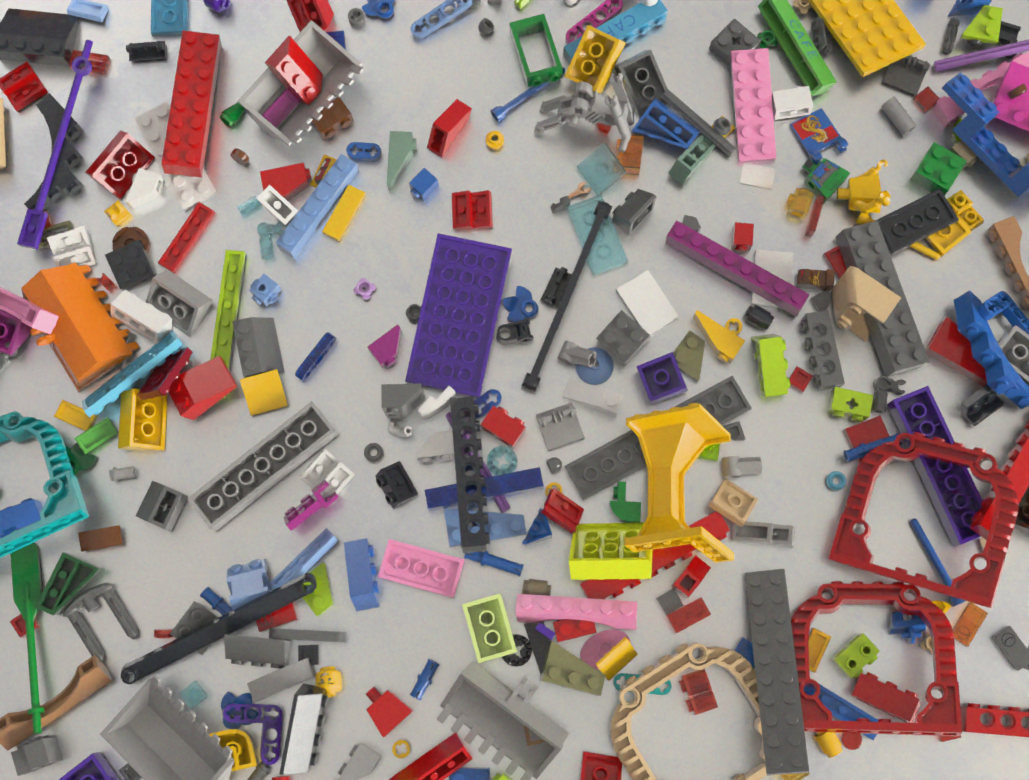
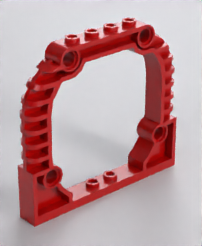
M918 432L899 434L895 442H887L872 449L859 463L844 513L841 514L829 559L992 609L1018 514L1017 493L1010 479L998 469L996 459L986 453V450L974 447L973 450L965 448L966 445L958 442H953V445L945 443L944 439L933 437V440L925 438L924 434ZM904 440L911 441V445L907 449L901 448V443ZM919 456H924L970 468L972 475L977 480L991 484L996 495L995 512L982 553L974 554L970 558L969 565L971 569L961 576L954 578L951 587L929 581L926 575L916 573L915 576L907 574L908 570L899 567L892 570L873 564L875 557L866 541L871 534V527L865 521L876 479L882 468L894 459L912 461ZM983 461H991L992 467L988 470L982 469L981 464ZM858 525H864V532L860 535L856 534L855 528ZM978 559H984L987 563L986 567L982 570L975 567V562Z
M832 581L831 583L821 585L817 595L810 597L796 609L791 618L805 732L960 736L962 734L953 629L945 613L932 603L931 600L921 596L920 590L916 586L900 581L893 582L892 584H884L881 581H875L872 584H863L862 581H853L851 584H843L842 581ZM828 592L833 597L827 600L822 597V594ZM910 593L915 599L907 600L904 595ZM842 604L894 605L902 614L918 615L929 629L932 640L934 682L929 684L925 691V699L928 704L917 714L915 718L916 723L891 722V719H878V722H870L868 718H857V721H832V712L819 700L820 685L814 679H810L808 635L810 626L818 614L834 613L839 610ZM812 687L815 690V694L807 695L804 689ZM931 691H940L942 697L938 699L934 698L931 694Z

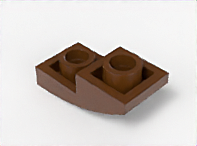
M120 525L78 532L81 552L123 544Z

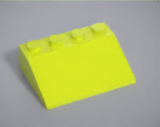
M645 522L578 524L575 528L576 532L572 535L569 555L571 580L651 579L652 550L633 552L625 546V538L638 536Z

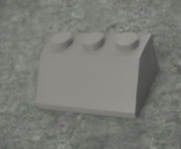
M168 269L153 277L146 303H150L157 310L168 314L172 318V325L188 336L193 334L205 318L212 302L211 298Z

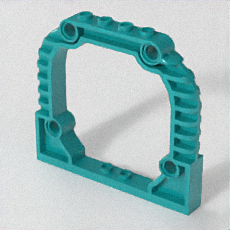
M16 411L0 416V443L9 439L13 442H22L32 437L37 439L41 445L50 479L43 486V491L48 497L39 513L41 520L0 538V558L89 517L78 479L73 474L67 450L59 431L44 420L34 417H23Z

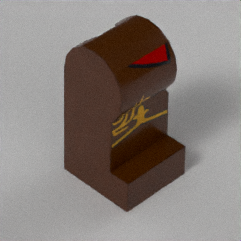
M799 269L797 286L806 289L823 291L828 289L831 291L834 287L835 270Z

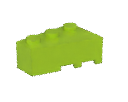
M776 334L751 337L752 342H756L757 353H754L755 360H758L759 371H757L761 395L770 397L788 394L790 380L786 377L788 361L784 358V351H786L785 340L782 339V336Z

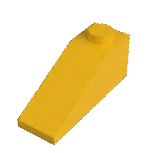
M696 310L693 319L719 360L731 364L745 340Z

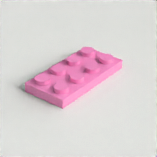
M389 539L378 577L454 598L465 560Z

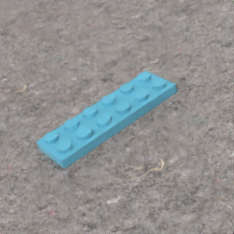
M172 330L158 344H154L82 401L84 412L89 417L93 414H99L104 409L103 406L108 402L113 403L117 400L122 391L131 389L135 385L134 382L139 378H145L150 373L149 370L154 366L162 365L167 356L177 353L181 349L180 346L183 345L178 335Z

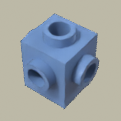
M263 274L259 279L253 281L249 291L253 295L251 298L257 304L263 303L265 306H268L276 301L277 294L281 291V288L266 274Z

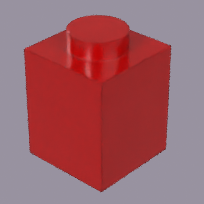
M735 222L732 228V250H736L739 253L750 251L753 246L754 224Z

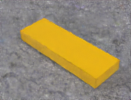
M348 184L322 233L340 241L366 195L365 192Z

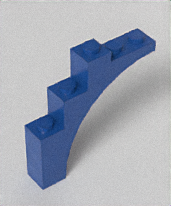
M970 290L954 299L958 331L970 341L973 358L985 368L987 384L999 395L1003 393L1021 410L1029 406V386L1018 375L1004 355L991 331L988 321L980 316L977 308L982 304L981 300Z

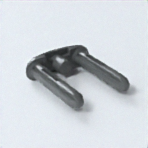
M108 582L82 592L66 606L63 612V617H68L91 656L95 655L101 662L104 660V651L78 611L83 605L88 613L94 611L99 607L94 598L102 595L126 635L133 640L139 636L138 629L112 589L113 584ZM111 599H113L114 603L116 604V606L118 607V609H119V611L121 612L122 615H120V613L118 612V610H117L116 607L114 606V604H113V602L111 601Z

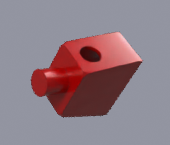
M374 686L365 694L373 703L366 710L383 738L414 711L390 690L381 694Z

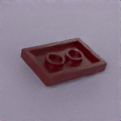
M186 347L180 349L174 355L170 354L167 356L162 365L155 367L136 396L141 400L166 395L170 391L172 382L180 376L179 372L189 363V357L193 352Z

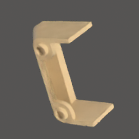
M849 266L832 288L836 325L841 329H847L865 342L870 332L863 314L868 313L881 323H884L901 297L860 269Z

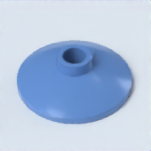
M588 348L597 353L596 362L599 366L588 368L576 364V372L579 378L587 384H602L612 375L614 368L613 360L609 353L601 348Z

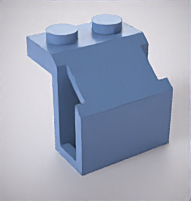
M255 559L243 565L235 564L227 569L226 580L231 593L229 601L232 610L272 591L267 576L268 564L266 559Z

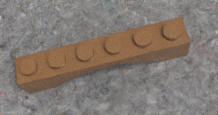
M1015 216L994 223L988 229V236L994 242L997 254L1005 264V271L1013 280L1014 289L1019 292L1022 298L1023 307L1029 312V276L1025 271L1020 254L1022 230Z
M95 655L77 667L72 680L60 694L45 704L40 705V707L45 709V712L41 713L42 728L111 682L109 669ZM27 710L7 713L0 718V744L7 751L19 745L33 734L32 715H28Z

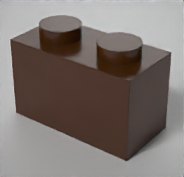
M340 97L331 101L333 105L329 109L323 108L320 111L323 115L320 120L313 119L311 121L312 126L323 140L333 137L338 130L348 127L353 121L351 112Z

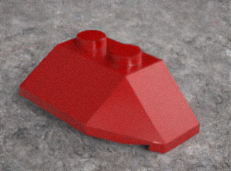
M287 0L300 32L311 20L323 31L329 27L334 13L328 0Z

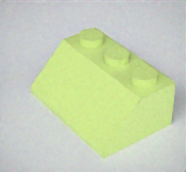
M501 593L462 604L478 663L517 652Z

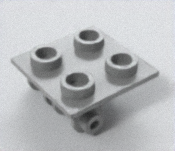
M572 402L536 414L548 451L585 438Z

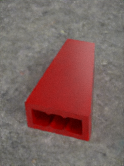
M946 316L940 321L926 346V354L979 385L985 386L987 384L985 368L973 358L970 341L958 331V326Z

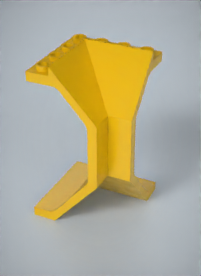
M691 403L684 407H671L669 410L664 411L655 410L649 414H635L633 417L626 418V426L639 439L648 469V516L638 536L625 538V546L633 552L691 544L714 563L734 561V552L702 526L690 528L686 524L684 505L685 473L707 446L730 442L731 434L698 403Z

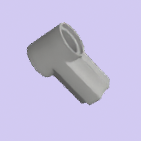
M566 340L557 359L568 365H573L574 363L591 368L596 364L597 353Z
M729 456L722 458L724 478H736L741 475L762 473L760 457L739 458V456Z

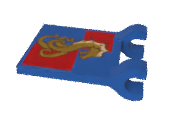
M822 108L789 125L807 151L810 160L816 165L823 159L819 151L835 144L840 154L847 151L848 142L840 136Z

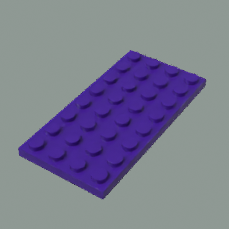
M440 233L437 234L405 382L421 383L422 386L445 390L450 386L455 390V393L480 398L512 248Z

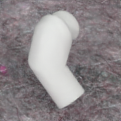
M390 421L388 423L389 428L387 429L389 433L398 437L410 436L413 432L410 426L398 428L399 423L397 421Z

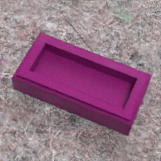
M285 89L261 116L277 128L300 101L288 89Z

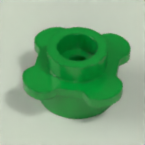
M765 30L757 35L761 40V49L770 46L775 47L778 43L772 30Z

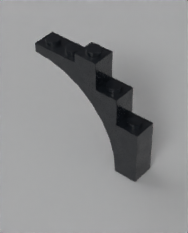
M49 93L36 106L43 114L49 127L52 153L65 109ZM72 117L68 124L42 211L45 210L49 203L57 200L61 193L65 192L70 196L76 193L80 186L83 185L69 170L71 167L76 166L83 158L70 143L71 140L78 138L83 131ZM42 183L36 192L24 203L28 209H35Z

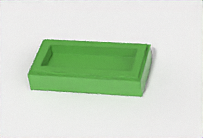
M107 417L74 439L83 452L87 454L119 432L109 417Z

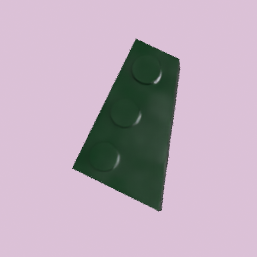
M62 552L35 608L53 616L58 615L103 568L69 553Z

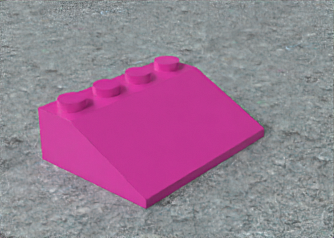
M1011 61L991 102L996 105L997 110L1000 112L995 116L996 118L1029 131V68ZM1025 83L1028 90L1011 100L1007 93Z

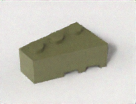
M549 641L539 681L601 696L605 675L555 642Z

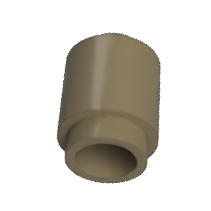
M524 580L522 594L550 596L551 585H547L548 581Z

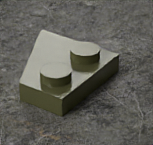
M689 330L673 354L680 371L695 382H698L705 340Z

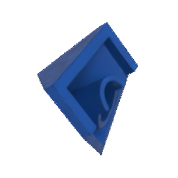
M956 0L948 16L978 14L983 6H989L992 0Z
M539 509L522 545L528 546L552 538L547 518L541 513L543 509Z

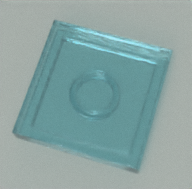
M606 143L599 146L576 166L597 196L604 193L627 173Z

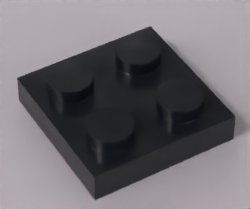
M141 240L105 254L120 289H125L156 275Z

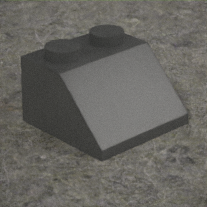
M637 189L634 193L630 192L625 198L626 202L622 206L618 205L612 212L614 214L612 221L629 235L653 210L657 196L641 189Z

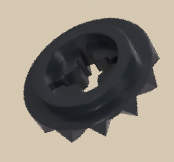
M514 634L515 646L524 645L520 650L522 658H519L516 654H511L510 656H503L502 659L508 665L517 667L529 661L532 647L526 637Z

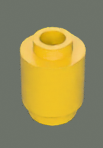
M816 732L817 734L814 735V738L828 758H832L842 752V744L835 733Z

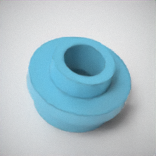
M833 471L826 478L827 486L831 490L839 491L845 487L846 477L839 471ZM833 478L839 480L837 485L833 483Z

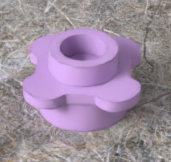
M361 278L353 291L356 295H361L364 300H368L372 291H375L376 286L365 278Z

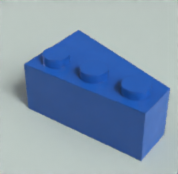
M656 98L631 130L688 149L700 132Z

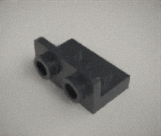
M986 384L961 402V415L973 426H976L1001 408L1004 402L997 396V392Z
M400 461L380 469L375 475L377 485L382 488L387 503L393 509L418 495Z

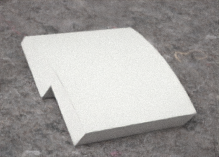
M85 226L47 237L54 254L53 259L56 267L71 263H77L78 266L96 264L95 255Z
M448 386L437 400L429 396L418 409L420 417L425 420L445 410L450 405V398H457L455 390Z
M324 449L299 478L311 489L326 480L329 486L320 493L325 499L333 492L338 494L355 474Z

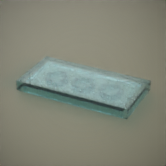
M602 194L567 206L568 214L582 249L596 218V215L593 213L598 201H604ZM610 214L607 220L603 219L587 257V262L593 276L628 263Z

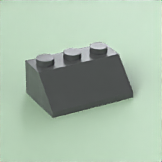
M249 317L232 321L244 378L275 369L278 370V373L285 372L274 318Z
M421 383L381 384V408L390 421H402V418H407L425 400V393Z
M224 634L225 659H231V664L243 665V661H250L251 666L263 667V663H270V668L281 669L283 665H289L292 641Z

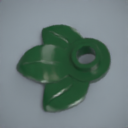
M75 443L71 448L65 445L70 464H74V476L80 471L88 470L93 466L96 461L95 455L85 454L78 443Z

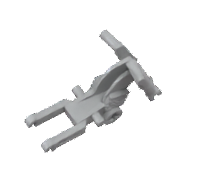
M611 73L610 82L615 91L613 99L609 95L602 96L597 91L592 92L593 87L587 82H578L575 86L574 95L569 97L562 95L548 101H543L539 111L548 113L558 109L557 115L537 122L534 132L541 134L546 130L564 125L568 120H570L569 125L575 127L577 120L585 118L586 121L593 125L596 123L608 126L616 125L622 138L618 151L624 153L631 137L629 126L634 124L635 108L630 105L628 100V93L625 91L622 83L623 75L619 73L618 77H616L614 73Z

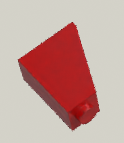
M456 99L433 122L427 149L442 158L469 121L472 108Z
M304 162L260 171L263 191L270 185L287 201L310 186L309 179H312L310 169H306Z

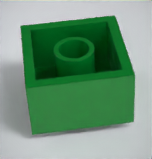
M933 142L910 180L930 192L941 189L945 196L967 160Z

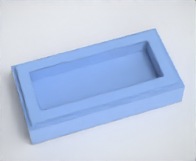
M71 0L67 8V14L103 22L109 9L108 5L97 2Z

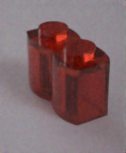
M705 669L680 676L681 681L678 682L682 693L686 692L688 700L685 703L689 712L697 715L718 708Z

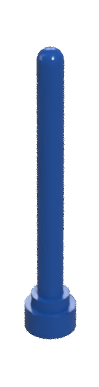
M551 81L536 87L532 86L504 106L494 107L490 110L491 115L499 123L505 119L508 111L551 83Z
M911 519L910 524L943 583L951 587L952 581L917 519ZM949 596V602L952 607L965 602L964 600Z

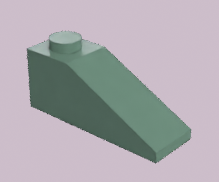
M390 131L387 169L388 190H393L411 160L413 150H416L417 141L416 138H413L412 132Z
M702 134L676 160L668 174L683 185L714 150L716 145Z

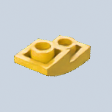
M962 190L947 198L955 214L971 231L983 224L984 219L972 207L973 202Z

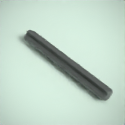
M667 89L662 94L661 98L725 154L729 156L734 152V145L721 134H718L712 126L670 90Z

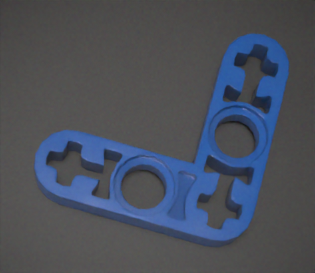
M1000 291L978 306V312L985 320H990L1001 312L1012 327L1016 325L1029 335L1028 318L1005 291Z

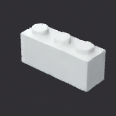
M124 290L111 303V316L157 344L172 330V318L168 314L162 313L152 304L144 302L136 294H131L127 290Z

